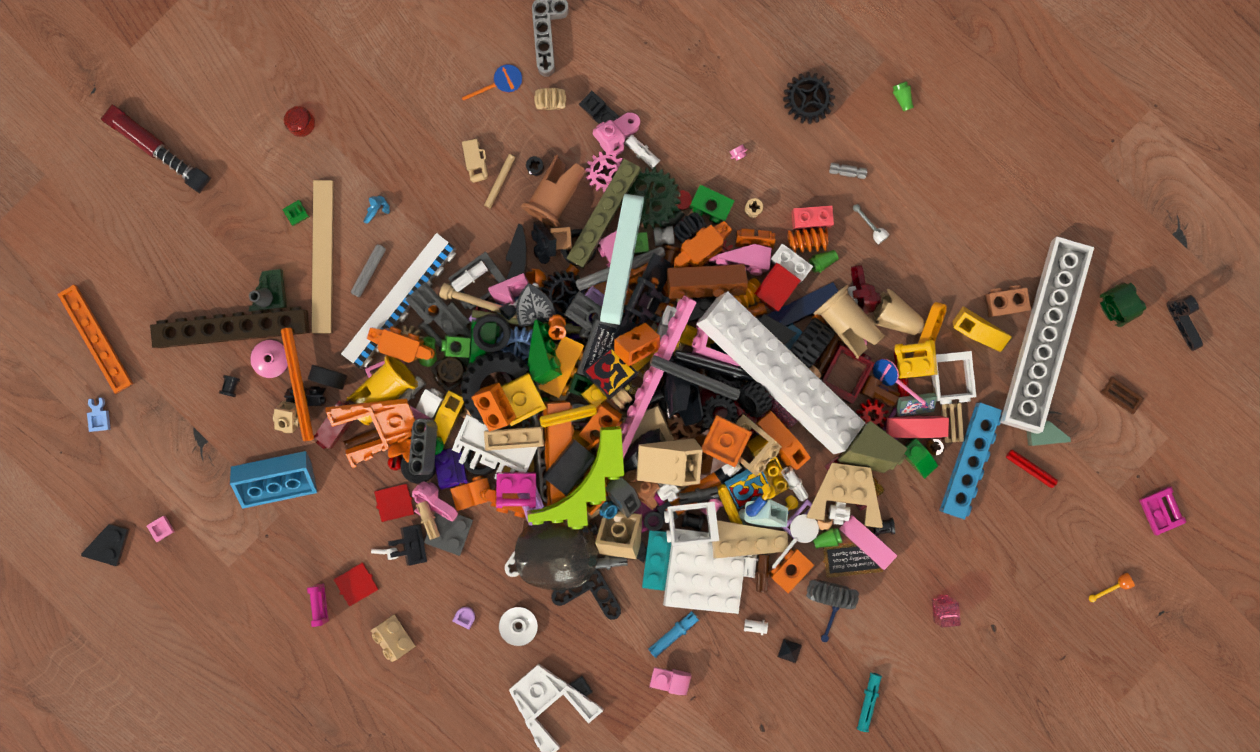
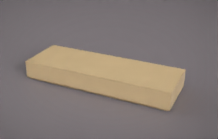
M543 427L484 431L485 451L544 446Z

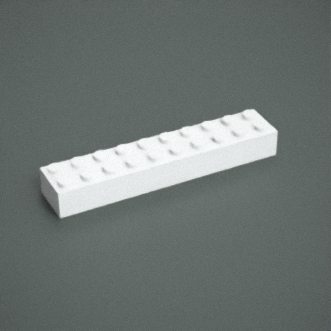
M1055 237L1051 241L1000 423L1036 434L1043 432L1094 247L1060 237Z
M728 291L717 297L696 323L755 381L760 383L762 387L764 386L765 390L830 452L837 454L846 451L865 422Z

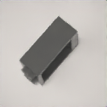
M486 251L448 278L452 283L463 275L465 270H470L482 261L498 283L506 281V279ZM487 292L480 299L487 301L492 295L490 292ZM459 300L465 309L470 308V310H474L477 307L476 305Z

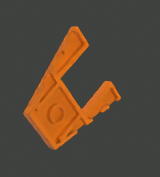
M407 399L325 408L332 427L370 415L381 439L345 450L352 468H355L356 464L363 460L366 462L373 458V454L389 449V446L397 441L400 443L411 437L412 426L416 420Z

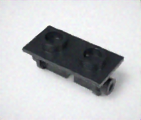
M319 386L304 388L308 406H322V404H326V397L323 396L326 388H320ZM291 387L287 389L284 398H286V402L295 403Z

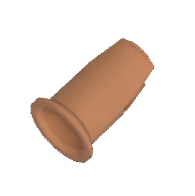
M557 154L554 156L552 163L530 201L521 205L522 209L529 215L553 228L561 226L559 218L584 174H586V170L577 163L564 173L566 164L558 158Z

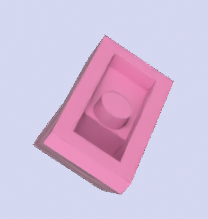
M524 273L489 287L488 290L496 303L503 305L506 303L513 304L515 303L514 298L520 296L528 280Z

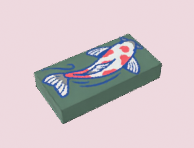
M936 394L918 395L926 402L925 405L913 396L899 397L897 415L902 417L934 412L937 399Z

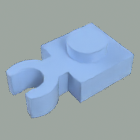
M99 398L97 406L94 404V399H89L88 405L92 409V412L87 413L89 432L111 430L109 411H103L105 399Z

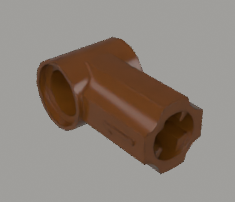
M868 375L859 393L871 399H877L893 408L900 393L882 384L883 382Z

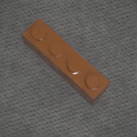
M745 264L667 269L669 299H682L684 295L689 298L719 297L727 291L731 295L740 296L746 295L748 280Z

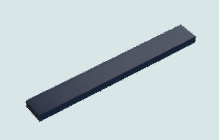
M834 282L781 307L778 312L773 311L767 314V316L788 327L813 315L821 305L838 292V289ZM716 343L710 345L711 349L728 355Z

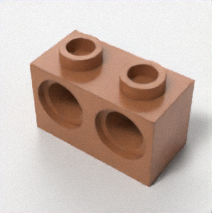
M1021 285L1011 286L1008 291H1002V288L992 289L989 294L985 295L988 317L1031 310L1028 289L1021 288ZM1015 294L1019 295L1021 298L1019 304H1016L1013 301V296ZM996 297L1001 299V307H997L994 304Z

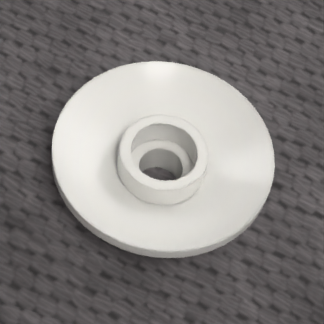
M511 608L500 619V634L511 645L522 646L528 644L537 633L538 624L536 617L526 608ZM517 622L522 623L521 629L516 628L515 624Z

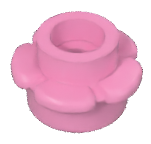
M743 144L730 151L731 159L735 158L737 161L746 156L745 151L748 149H745Z

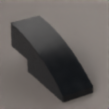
M519 223L505 259L507 262L512 263L506 280L522 273L526 274L527 243L524 228Z

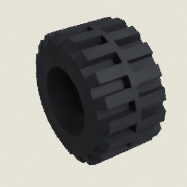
M814 318L793 344L790 351L810 368L831 341L835 331L819 319Z

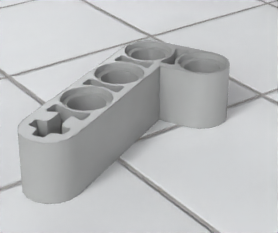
M536 0L532 4L536 62L540 75L544 77L551 76L555 71L551 20L563 19L568 15L569 7L566 0ZM557 5L565 6V9L561 12L555 10ZM540 6H544L546 8V11L544 13H538L536 12V9ZM546 25L548 29L545 32H539L538 27ZM542 44L549 45L547 51H541L539 47ZM543 58H547V63H548V69H547V70H544V68H543V67H544V59H543Z

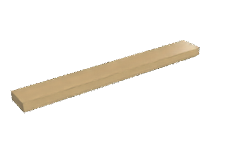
M313 180L312 333H332L334 181Z

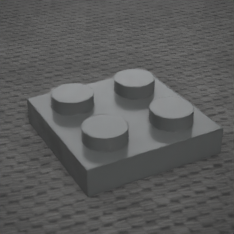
M435 512L434 516L436 518H434L440 536L430 540L427 534L424 543L461 556L474 519L458 514L454 521H450Z

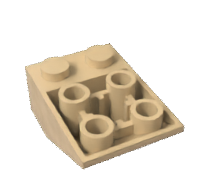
M694 438L639 444L636 479L638 481L677 486L700 484L703 449Z

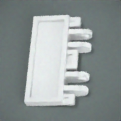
M469 414L466 415L452 448L453 451L460 453L462 447H465L459 463L464 464L471 449L476 452L470 463V468L472 469L476 467L482 454L480 463L493 469L496 468L498 462L500 463L497 472H502L505 465L511 468L510 472H516V470L518 472L528 471L538 447L485 451L484 431L488 430L487 426L480 423L477 418H473Z

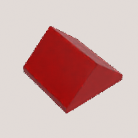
M776 263L754 294L770 310L778 312L801 280L779 263Z

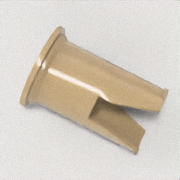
M846 285L813 314L821 315L854 353L856 358H859L868 349L864 339L876 345L885 335L881 333L848 294L847 288L849 286Z

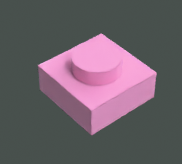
M162 516L147 525L156 542L175 532L166 516Z

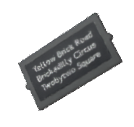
M595 319L577 370L578 374L584 375L583 371L609 348H614V339L616 338L613 335L618 325L600 322L599 319Z

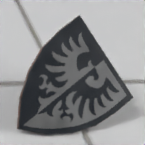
M528 282L521 291L517 301L516 313L519 327L533 325L536 319L543 323L548 322L550 317L556 315L549 297L541 289Z

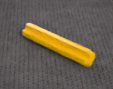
M591 404L541 416L540 424L542 427H548L597 414L596 406Z
M726 485L718 486V494L730 522L743 525Z

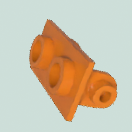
M741 228V230H737L735 246L742 248L757 244L772 248L771 250H773L776 241L775 233L758 230V236H754V229Z

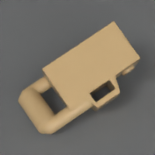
M477 139L463 141L462 146L470 180L475 183L487 179L488 173L485 163L487 157L485 150L479 149L480 144ZM482 169V173L474 175L473 170Z

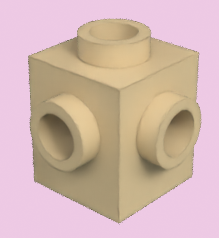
M282 401L274 409L273 422L275 430H280L283 433H293L300 427L295 403Z

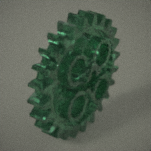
M647 167L645 173L640 171L628 192L630 195L644 197L640 225L643 223L645 229H647L648 224L654 229L656 223L662 227L663 220L669 223L667 217L674 218L675 216L672 211H679L675 204H681L680 199H678L681 193L677 191L680 188L678 184H675V178L670 179L671 175L669 172L664 175L663 169L657 173L655 167L652 169V172H649ZM641 185H647L645 190H638ZM665 187L664 192L657 193L658 188ZM655 206H662L660 211H653Z

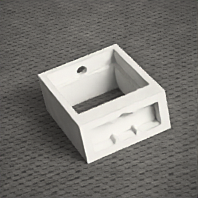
M972 351L936 355L937 363L957 360L964 361L967 393L941 396L939 374L932 375L933 393L936 394V401H940V405L951 404L953 399H959V403L971 402V398L976 397Z
M715 502L669 506L667 511H664L665 523H669L670 531H666L667 543L671 542V546L719 541ZM706 508L710 537L676 541L673 512Z

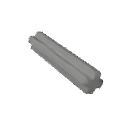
M379 244L375 246L351 290L353 295L361 297L386 251L383 246Z

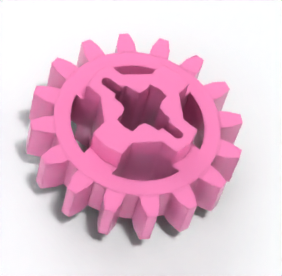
M599 152L598 158L593 155L594 161L587 162L590 168H586V172L590 173V175L586 176V179L592 180L590 186L596 185V191L602 188L604 193L623 159H616L614 155L610 156L607 153L603 155L602 152ZM606 160H610V161L614 162L615 164H614V165H611V164L607 163ZM600 163L599 169L593 172L596 164ZM604 168L610 171L609 176L601 174ZM601 179L605 181L606 184H601L597 180Z

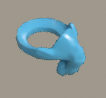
M372 196L369 198L371 206L367 209L368 213L363 222L369 223L381 205H383L382 211L385 214L390 213V206L384 197Z

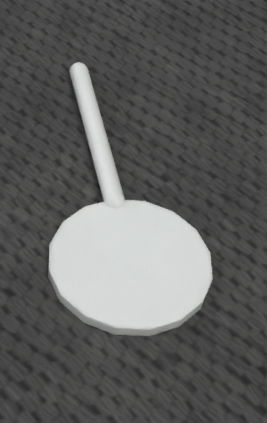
M806 514L798 515L793 519L790 524V532L794 539L772 565L773 569L777 567L797 541L808 543L816 538L819 526L815 519L806 518Z

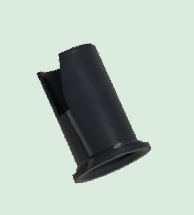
M673 352L669 360L670 362L697 372L696 369L698 367L674 361ZM664 371L662 377L668 419L673 414L679 412L685 426L699 423L703 418L699 385Z

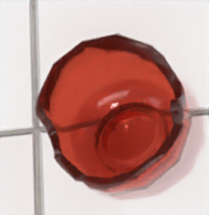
M294 106L284 115L285 127L296 137L307 136L315 127L314 116L302 106Z

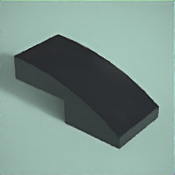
M592 90L579 103V106L598 124L608 120L615 121L620 118Z

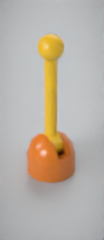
M1125 573L1119 577L1118 584L1096 595H1090L1089 601L1095 602L1097 598L1119 587L1127 590L1134 587L1135 584L1131 576Z

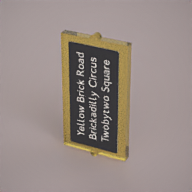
M854 543L823 547L825 559L823 563L825 564L827 578L883 572V569Z

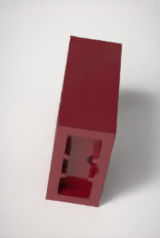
M846 344L844 346L840 345L820 380L840 399L849 404H854L875 363L871 361L872 358L864 353L859 358H856ZM841 353L865 365L851 394L827 382Z

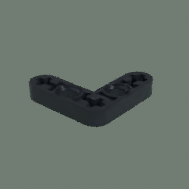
M1186 295L1168 301L1167 308L1187 346L1192 351L1201 348L1203 342L1189 317L1190 314L1199 310L1196 299L1192 295Z
M598 569L585 571L556 588L551 595L552 602L557 606H562L590 590L608 619H617L621 614V607ZM591 572L593 574H598V577L596 578L598 583L602 581L604 584L598 586L595 590L592 588L596 586L594 581L588 580V578L590 577L589 573ZM573 582H580L582 584L580 592H574L571 589ZM568 586V590L573 596L569 597V594L563 597L564 601L556 600L557 592L560 594L566 592L564 587ZM600 589L608 591L609 594L606 599L598 597L597 592ZM612 598L613 601L610 602L611 606L613 608H618L616 610V615H613L612 613L608 614V605L606 604L605 606H603L602 603H606Z

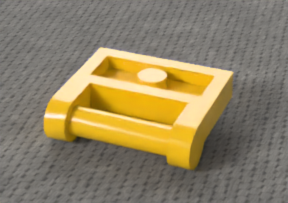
M927 340L925 343L903 345L901 343L895 345L899 378L938 375L936 350L933 340ZM927 351V356L905 358V353Z

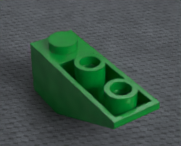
M536 319L533 326L528 367L532 380L544 385L562 375L561 363L556 356V346L548 333L550 327Z

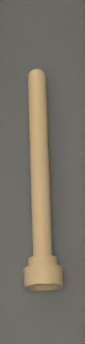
M446 283L441 287L440 298L446 300L455 298L500 313L499 308L501 305L457 292L452 288V285Z

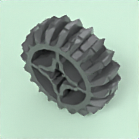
M810 580L806 590V596L810 600L839 608L855 609L859 600V592L856 589L821 580Z

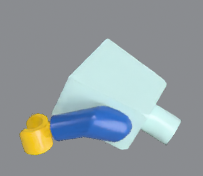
M765 484L762 486L764 494L760 495L756 501L747 502L745 509L739 511L742 521L745 520L755 526L787 527L789 510L797 508L798 501L793 495L785 499L787 506L771 500L770 498L776 495L773 485L770 487L769 484Z

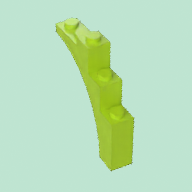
M620 426L600 427V443L597 456L590 472L582 483L572 493L557 503L539 509L528 510V522H532L533 525H540L544 521L562 523L563 520L567 519L568 527H572V529H582L584 526H588L586 502L597 505L601 504L602 501H606L605 477H608V480L620 479V476H624L622 432Z

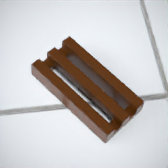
M1110 377L1109 382L1106 383L1105 388L1100 392L1131 414L1136 412L1144 400L1142 396L1114 377ZM1115 384L1116 386H1118L1119 388L1133 396L1138 401L1134 402L1129 397H1127L1126 395L1112 387V385ZM1108 390L1112 391L1113 393H1115L1120 398H1122L1134 407L1131 408L1130 406H1128L1127 404H1125L1124 402L1110 394Z

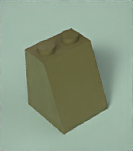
M869 421L861 428L837 461L853 466L868 467L873 471L885 473L889 469L893 470L897 464L900 465L906 458L904 453L908 448Z

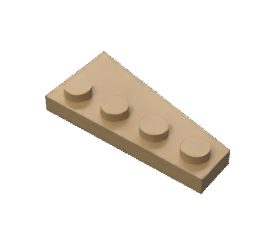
M717 520L719 541L712 542L713 558L716 559L784 552L788 547V535L784 531Z

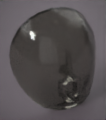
M567 519L563 520L562 523L544 521L540 525H529L522 531L516 542L515 563L517 571L526 583L538 588L555 591L578 588L586 583L595 571L598 556L595 537L588 526H584L582 529L568 527Z

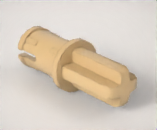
M428 501L417 504L416 507L422 519L421 523H424L429 539L439 537L440 534L434 521L436 517H433Z

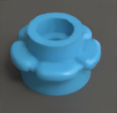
M611 500L609 502L606 501L600 506L599 513L604 518L611 519L617 514L618 508Z

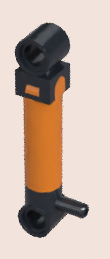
M739 463L742 468L731 477L727 474L725 475L722 468L700 480V484L690 485L679 493L695 491L696 488L701 490L721 486L727 480L745 471V467ZM680 498L672 502L665 500L655 507L657 512H646L642 518L643 525L651 531L659 530L663 526V522L665 523L664 511H667L669 506L680 505ZM687 510L674 511V520ZM651 516H656L658 519L657 524L654 526H650L648 523V519Z

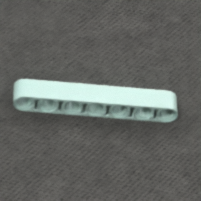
M624 194L600 322L621 324L643 210V196Z

